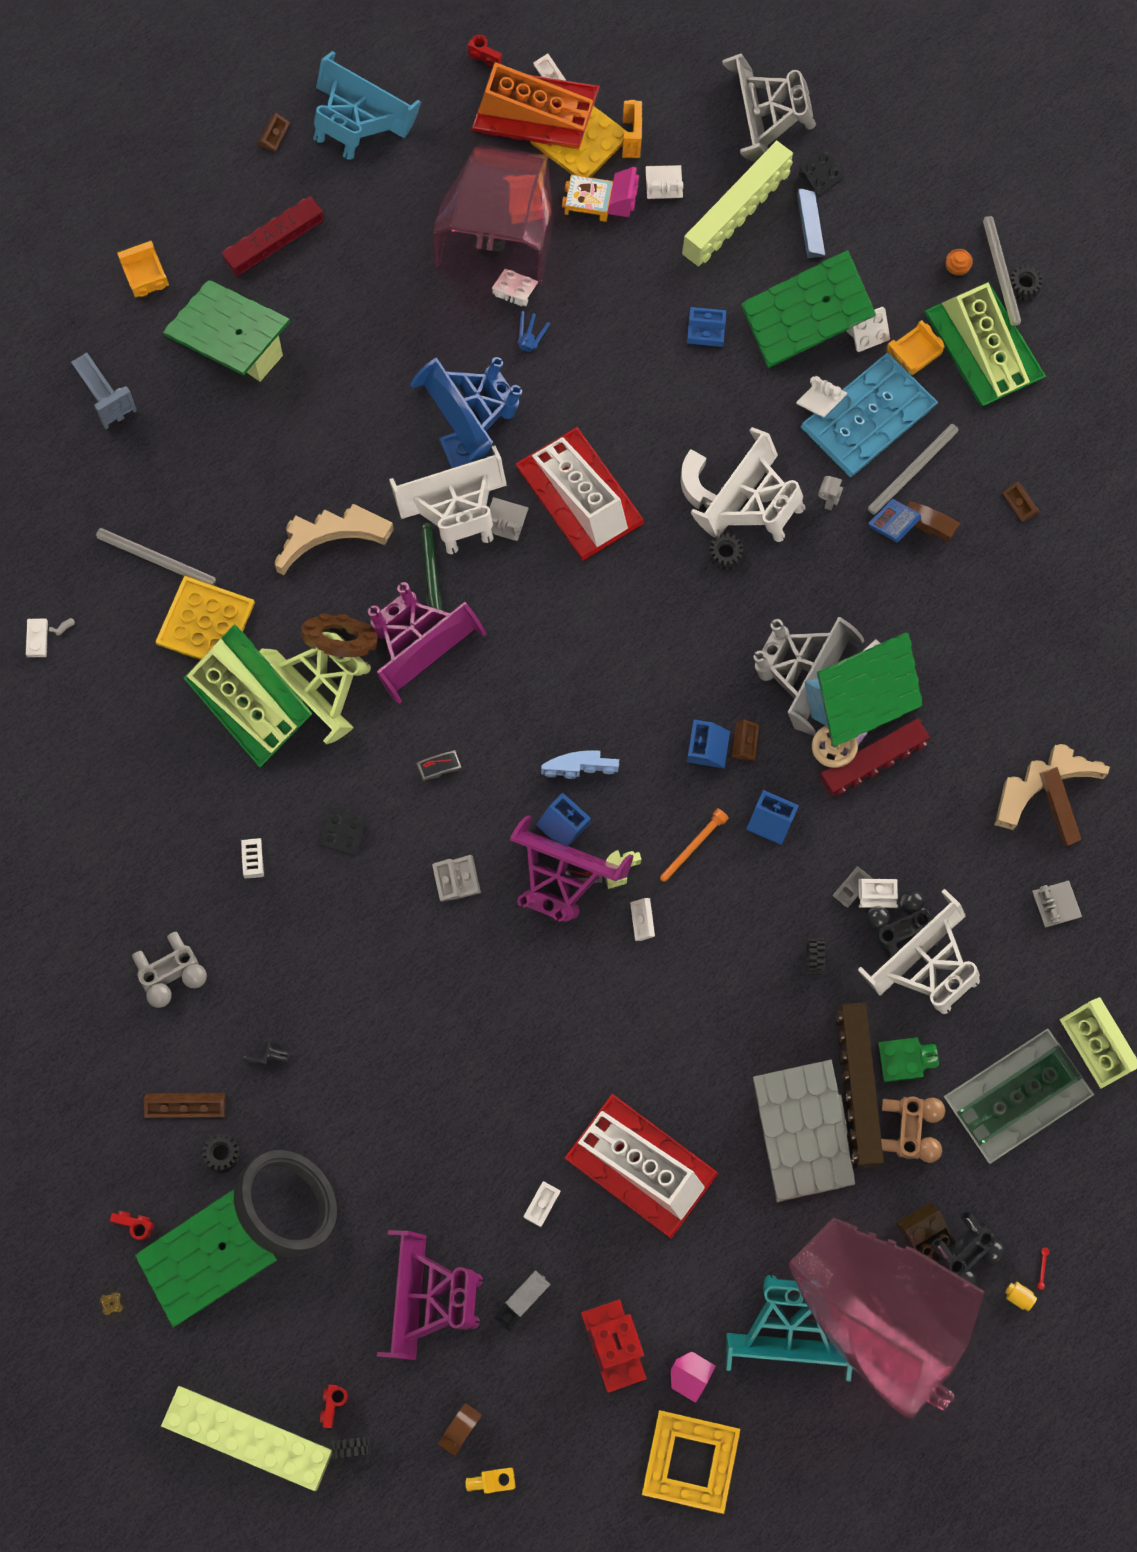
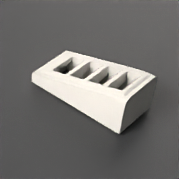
M261 838L241 840L244 878L264 877ZM257 844V848L246 849V845ZM258 852V855L247 856V853ZM258 859V862L248 863L247 860ZM250 866H258V869H249V870H248V867H250Z

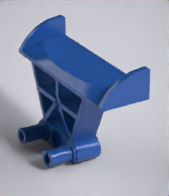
M498 357L492 359L490 367L486 368L484 374L446 372L439 360L434 358L419 370L410 384L412 388L421 385L426 387L470 454L465 464L487 457L493 441L486 431L500 416L505 419L513 418L519 406V397L522 394V389L520 390L521 387L517 385L509 386L500 373L503 361ZM457 387L461 389L466 398H463ZM482 389L488 397L480 396ZM472 408L475 410V412L483 422L482 425L473 413V411L471 410Z

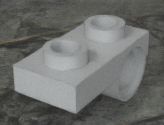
M831 476L824 477L818 493L820 498L827 500L825 508L828 510H832L833 504H838L843 487H840L842 480Z

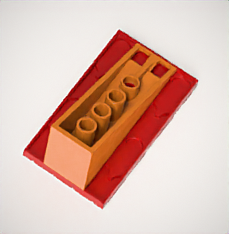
M495 62L471 131L579 149L600 86L528 75Z

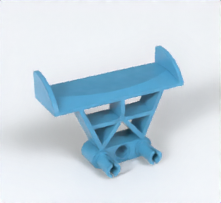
M333 51L321 59L316 88L329 95L330 98L328 106L321 105L316 108L314 119L316 129L313 137L315 141L317 140L319 143L324 142L325 133L345 144L343 157L351 160L354 158L355 148L359 145L360 138L387 130L394 132L402 138L406 137L416 119L421 101L417 100L412 105L407 104L334 62L335 52Z

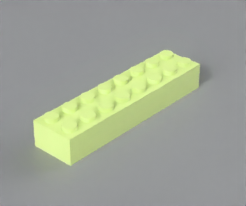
M776 140L684 236L682 254L698 267L703 262L706 263L711 257V253L714 250L717 251L723 241L732 236L734 229L744 223L748 214L752 215L757 205L767 199L771 190L775 191L779 186V182L789 176L791 172L790 166L793 163V153Z
M178 1386L161 1425L166 1429L313 1491L318 1490L332 1456V1450L181 1386Z

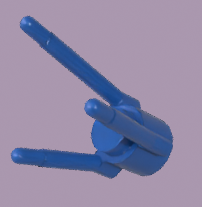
M521 311L517 344H519L518 347L520 349L531 352L532 349L537 348L550 323H546L535 340V336L531 334L536 314H532L527 333L523 335L524 311Z

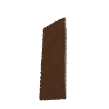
M1058 767L1039 773L1063 846H1069L1081 840Z
M147 1093L143 1099L144 1118L225 1117V1093Z

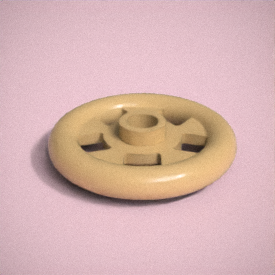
M824 726L819 729L812 741V751L815 758L821 764L827 767L838 768L847 765L854 759L858 750L857 738L839 744L834 748L831 746V739L827 737V733H829L828 727ZM820 742H826V749H820ZM844 748L849 750L845 757L840 754ZM827 754L836 755L834 760L826 758Z

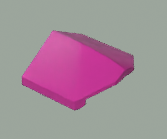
M690 1352L676 1359L671 1368V1388L696 1403L716 1366L697 1354Z

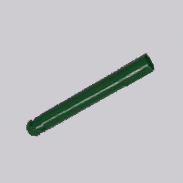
M429 523L422 524L421 539L428 596L426 597L427 606L443 611L442 600L439 595L433 531Z

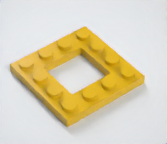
M659 1410L642 1495L724 1514L740 1429ZM675 1436L715 1445L707 1488L667 1478Z

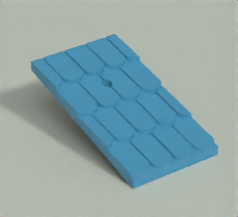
M887 352L843 389V391L847 392V395L825 417L814 413L802 423L801 428L851 478L893 441L910 429L918 420L930 412L938 401Z

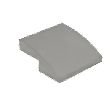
M472 855L454 860L447 859L432 864L440 901H448L481 893Z

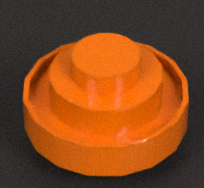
M955 249L948 254L945 266L954 275H964L969 272L972 266V257L963 249Z

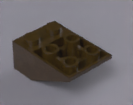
M929 1202L899 1220L896 1224L925 1275L931 1280L944 1272L939 1265L940 1257L931 1246L932 1242L940 1238L950 1248L955 1241L940 1210Z

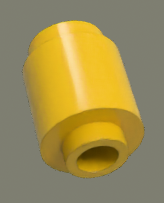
M1019 1282L1015 1284L1010 1283L1005 1291L1007 1294L1006 1299L1022 1310L1029 1311L1037 1300L1034 1293Z

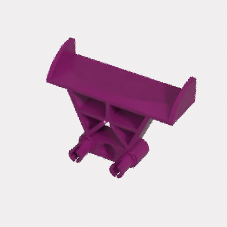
M403 582L400 583L402 589L400 585L397 587L400 596L380 611V608L375 605L371 606L372 610L368 609V614L371 617V626L377 633L378 638H386L392 659L379 669L377 673L386 692L398 704L402 702L397 693L400 688L474 629L483 637L486 635L479 619L466 602L451 613L419 604L415 593L410 590L407 583ZM410 620V627L402 626ZM436 622H439V623H437L434 627H432L429 631H427L424 635H421V634H423L426 630H428L431 626H433ZM416 640L415 642H413L410 646H408L405 650H403L400 654H398V655L396 656L397 653H399L402 649H404V648H405L407 645H409L412 641Z
M529 815L519 822L510 837L511 841L526 846L528 851L531 889L518 897L517 902L519 906L544 913L559 922L570 921L578 917L580 910L576 902L600 876L614 881L626 878L634 858L633 855L629 854L618 866L528 831L532 816ZM538 851L559 859L558 869L554 870L539 864ZM569 863L593 872L586 882L565 873ZM540 872L551 876V878L541 883ZM557 880L564 898L541 889ZM569 884L580 889L573 895ZM549 900L553 902V909L548 907Z
M388 1230L387 1235L401 1237L391 1353L377 1352V1357L416 1360L419 1338L448 1325L462 1330L475 1329L479 1326L480 1323H476V1321L480 1320L474 1315L476 1287L481 1286L483 1283L479 1279L483 1280V1277L471 1269L458 1267L452 1272L425 1257L426 1235L411 1231ZM424 1264L430 1266L427 1294H422ZM441 1273L447 1276L442 1282ZM450 1289L448 1308L439 1297ZM464 1294L465 1299L461 1303V1296ZM421 1299L427 1300L425 1326L419 1328ZM438 1311L444 1318L438 1320Z

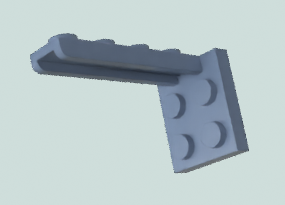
M88 353L71 361L82 380L98 401L94 406L105 429L109 428L108 424L117 419L118 422L123 420V415L129 411H137L127 386L113 391Z

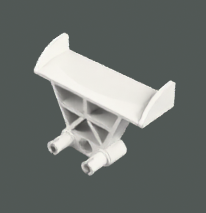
M752 427L750 433L756 440L752 448L706 512L702 513L693 509L691 514L698 524L714 538L716 536L720 537V534L723 533L728 525H765L768 532L772 533L774 540L781 542L785 538L782 528L794 512L802 513L803 509L805 510V505L802 502L803 494L798 482L791 480L784 483L770 467L778 456L771 437L768 433ZM767 473V476L764 478V480L759 485L757 490H755L754 488L756 487L758 482L761 480L763 475ZM746 499H750L742 511L738 512ZM772 501L765 510L762 502Z
M496 446L492 447L493 456L396 486L393 478L389 479L401 519L420 513L437 525L441 539L445 542L446 551L449 554H453L452 548L455 553L458 551L456 540L480 532L483 542L488 543V536L491 542L494 538L491 530L493 526L490 508L486 506L488 494L491 490L507 486L502 460Z
M944 889L942 894L949 902L946 908L874 975L870 977L862 967L858 971L879 995L883 994L895 982L929 995L935 1009L942 1014H947V1010H951L953 1003L968 989L976 987V983L979 984L980 975L974 963L969 961L963 962L951 929L965 917V913L960 903ZM948 933L951 942L931 959L926 953ZM955 952L958 961H945ZM921 957L928 963L911 980L901 977ZM936 969L955 970L937 987ZM930 975V987L922 985L921 983ZM953 983L960 984L957 989H950V986Z

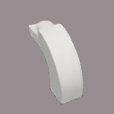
M690 449L682 465L681 487L685 497L694 507L699 509L704 504L708 509L717 495L706 490L698 478L705 467L706 457Z

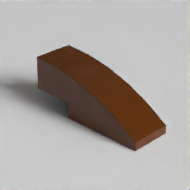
M911 501L907 505V507L921 515V519L914 526L930 536L932 534L936 535L947 543L960 525L956 520L930 507Z

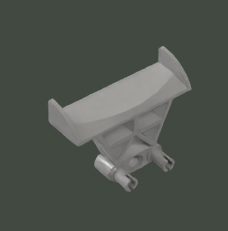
M742 53L722 61L728 70L739 74L753 144L740 149V153L744 158L756 162L768 150V145L798 120L804 123L807 129L815 127L816 123L813 119L809 90L806 80L800 71L792 70L788 73L787 79L754 77L753 71ZM750 82L754 84L753 90L757 108L760 109L758 116L753 114L754 106L750 89L747 87ZM756 88L767 89L768 102L759 104ZM788 94H790L792 109L781 105ZM772 114L774 125L764 131L762 116Z
M838 617L830 633L792 635L789 634L788 629L783 626V622L780 619H775L772 621L773 624H771L773 631L763 650L755 652V669L760 679L768 681L774 677L794 698L788 710L794 729L814 736L816 731L807 721L811 712L805 683L803 682L799 692L793 688L798 676L803 669L809 672L805 681L818 678L817 671L839 661L849 640L863 644L864 639L856 628ZM816 645H823L815 662L808 661L813 648ZM795 646H803L800 653H798ZM791 647L796 659L782 663L787 651Z

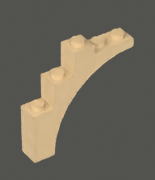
M355 504L345 511L343 518L324 510L322 515L319 514L317 516L315 524L295 516L293 521L290 520L286 527L288 538L290 539H287L284 544L283 553L279 554L275 560L276 570L284 575L291 564L303 553L316 545L330 540L361 538L385 545L394 530L393 523Z
M1063 744L1055 745L1051 750L1048 765H1045L1046 763L1043 761H1031L1027 768L1025 781H1022L1019 777L1007 778L1004 782L995 825L1014 830L1026 803L1035 793L1044 788L1039 773L1058 767L1061 779L1071 777L1104 779L1108 775L1110 767L1105 766L1104 763L1099 761H1086L1084 757H1072L1073 749H1069L1068 746Z

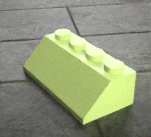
M1100 997L1060 1019L1100 1089L1137 1069L1136 1056Z

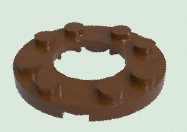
M322 613L305 621L301 630V638L309 647L313 649L317 647L319 650L324 651L325 654L338 657L367 655L369 650H375L378 640L377 633L371 628L370 624L349 618L346 614L335 616ZM326 628L327 630L336 628L340 631L344 628L347 633L356 635L358 638L352 641L333 640L324 636L323 632Z

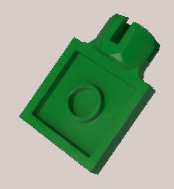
M918 1037L879 1042L884 1082L924 1078L923 1072L925 1069L939 1066V1056H933L938 1055L937 1046L935 1044L921 1045Z

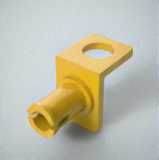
M513 1468L482 1472L480 1477L466 1478V1489L468 1492L484 1489L485 1494L515 1489ZM502 1473L509 1476V1483L506 1486L499 1483V1476Z

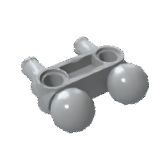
M177 932L167 936L174 952L149 965L142 951L132 955L139 969L137 973L139 981L147 992V1001L153 1007H165L170 1002L172 993L166 984L181 976L183 983L190 988H199L206 981V970L203 966L199 965L191 948L184 945ZM190 957L188 962L181 963L182 958ZM155 976L153 981L146 982L147 977Z

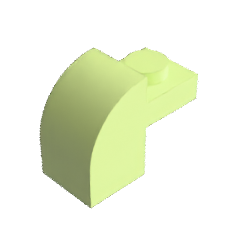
M617 850L610 854L606 861L619 866L625 857L631 854L634 856L631 864L632 867L641 864V856L639 852L634 853V851H631L620 857ZM604 877L608 889L627 884V877L618 881Z

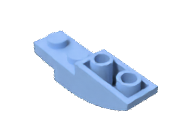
M600 751L573 752L544 763L541 767V774H545L546 777L560 775L568 779L579 777L580 770H584L587 773L603 771L605 774H614V772H618L619 759L600 758Z

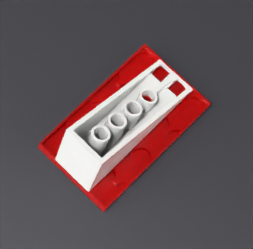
M578 427L516 463L517 469L583 561L605 548V546L633 531L636 527L644 524V519Z
M613 1094L565 1157L574 1167L670 1239H672L688 1214H690L718 1175L717 1171Z

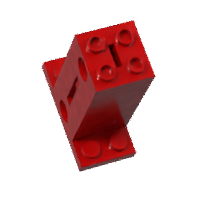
M620 1299L582 1312L581 1315L607 1393L646 1380L640 1361L644 1353L631 1314L625 1316Z

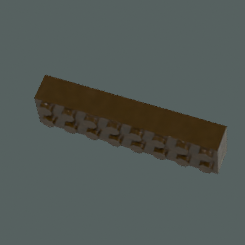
M866 1003L842 1004L837 1010V1014L834 1015L835 1025H839L837 1044L841 1045L839 1063L843 1065L841 1082L842 1085L845 1084L846 1092H843V1102L847 1104L848 1112H845L846 1124L850 1126L847 1139L848 1144L852 1145V1152H850L851 1163L854 1164V1169L877 1168L884 1163Z

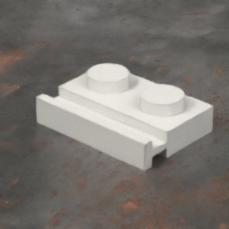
M858 879L859 908H872L875 906L898 908V905H896V899H898L897 879Z

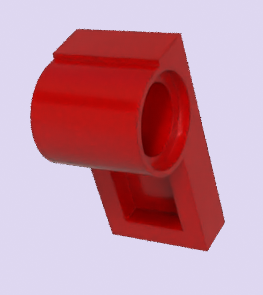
M476 35L468 43L469 56L475 60L485 62L490 67H493L495 62L502 65V53L487 47L485 36Z
M118 1211V1214H111L110 1222L130 1227L131 1236L139 1241L147 1240L154 1228V1223L149 1222L150 1218L138 1215L137 1219L131 1218L130 1213ZM143 1225L145 1233L142 1236H137V1227Z
M329 1385L328 1389H324L323 1401L326 1402V1408L321 1411L320 1423H323L324 1428H333L336 1406H343L348 1401V1392L337 1385ZM338 1390L344 1394V1399L340 1403H336L333 1400V1394Z

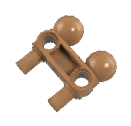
M903 1097L901 1101L883 1099L882 1111L900 1113L901 1125L900 1138L898 1140L881 1139L882 1150L896 1152L898 1157L906 1159L920 1158L928 1163L937 1161L942 1155V1146L938 1140L932 1137L921 1140L922 1118L930 1123L940 1121L945 1115L944 1104L937 1098H927L924 1101L917 1097ZM910 1103L915 1104L918 1107V1111L915 1113L908 1111L907 1105ZM906 1143L913 1144L915 1151L911 1153L905 1151L904 1145Z

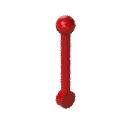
M1048 1248L1041 1249L1040 1281L1037 1284L1039 1290H1044L1045 1288L1043 1282L1046 1256L1049 1254Z

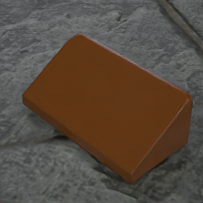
M274 113L264 128L257 145L275 152L290 122L279 114Z
M1015 482L1002 492L1022 522L1040 513L1020 482Z
M745 719L736 722L732 751L733 758L755 761L759 724Z

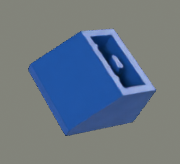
M694 720L687 762L725 768L730 731L712 722Z
M763 790L746 830L782 845L799 805Z
M562 793L548 807L536 826L551 840L570 846L590 825L591 818Z

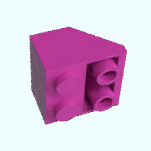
M636 167L615 173L608 214L629 217L630 211H634L639 175H636Z

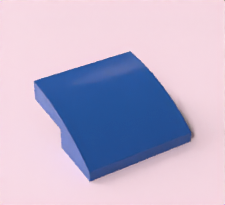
M690 307L687 343L723 347L726 310Z

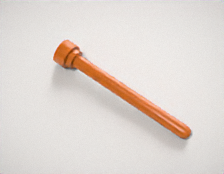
M717 808L714 811L710 823L660 876L661 881H667L715 827L724 824L729 819L722 810Z

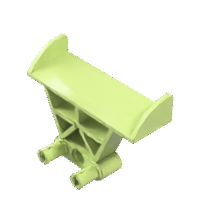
M323 632V635L330 639L345 641L335 633ZM317 647L288 660L277 650L262 648L259 651L293 691L332 729L330 734L323 740L326 744L337 741L354 728L341 715L353 676L369 673L371 667L368 662H364L360 657H343L341 659L338 656L329 655L344 672L327 674L328 654H325L324 651L319 650ZM317 655V664L310 657ZM302 661L316 677L309 683L293 665ZM342 677L340 686L331 678ZM322 683L336 695L333 706L317 691V688Z

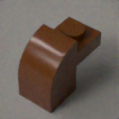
M465 1403L438 1444L455 1456L482 1414Z

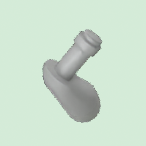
M69 618L62 622L58 629L50 627L49 631L55 632L56 635H61L67 628L73 626L75 621Z

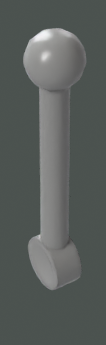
M750 82L748 83L747 87L748 89H750L752 97V102L754 106L753 114L755 116H758L760 114V109L757 108V103L753 90L754 84Z

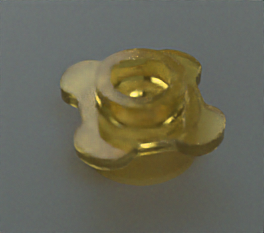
M118 1292L101 1297L100 1301L105 1315H110L115 1311H122L123 1305L120 1304L121 1295Z

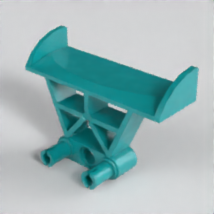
M770 1275L766 1276L763 1291L767 1302L747 1335L727 1333L726 1371H731L732 1356L842 1365L845 1367L846 1381H851L853 1357L849 1343L828 1342L816 1308L824 1301L822 1288L817 1281L813 1279L812 1282L811 1278L805 1282L778 1280L774 1275H772V1278ZM792 1290L798 1291L796 1296L788 1295ZM780 1305L803 1307L789 1319ZM772 1309H774L780 1318L768 1316ZM813 1312L816 1321L804 1320ZM762 1327L787 1329L786 1338L757 1336ZM793 1330L820 1332L823 1341L792 1339Z

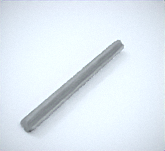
M992 216L985 217L983 224L1009 320L1012 326H1018L1021 318L994 219Z
M950 424L868 507V511L875 515L958 432V428L954 424Z
M100 528L96 534L97 538L178 574L213 586L216 582L215 577L107 530Z

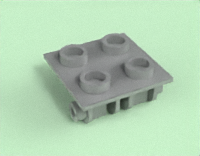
M493 497L490 505L493 522L492 534L518 541L528 507Z
M1069 881L1051 886L1044 885L1040 889L1032 891L1045 928L1082 917Z

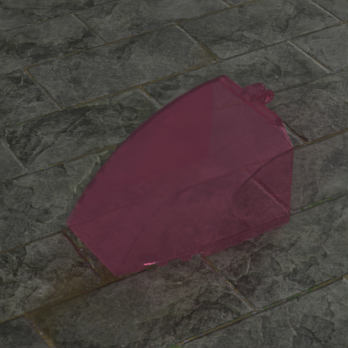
M483 144L476 145L440 205L433 230L435 268H439L446 232H462L478 235L476 248L479 249L483 243V236L489 237L488 250L493 249L495 238L523 242L537 250L538 284L541 285L554 222L548 155Z
M832 1218L789 1262V1267L798 1289L812 1315L829 1341L851 1368L900 1414L906 1418L913 1419L927 1401L936 1408L945 1410L948 1406L947 1402L953 1401L954 1394L942 1386V1384L954 1371L969 1344L985 1291L914 1248L906 1246L903 1249L896 1246L897 1242L888 1239V1242L877 1239L875 1233L869 1232V1235L857 1231V1226Z

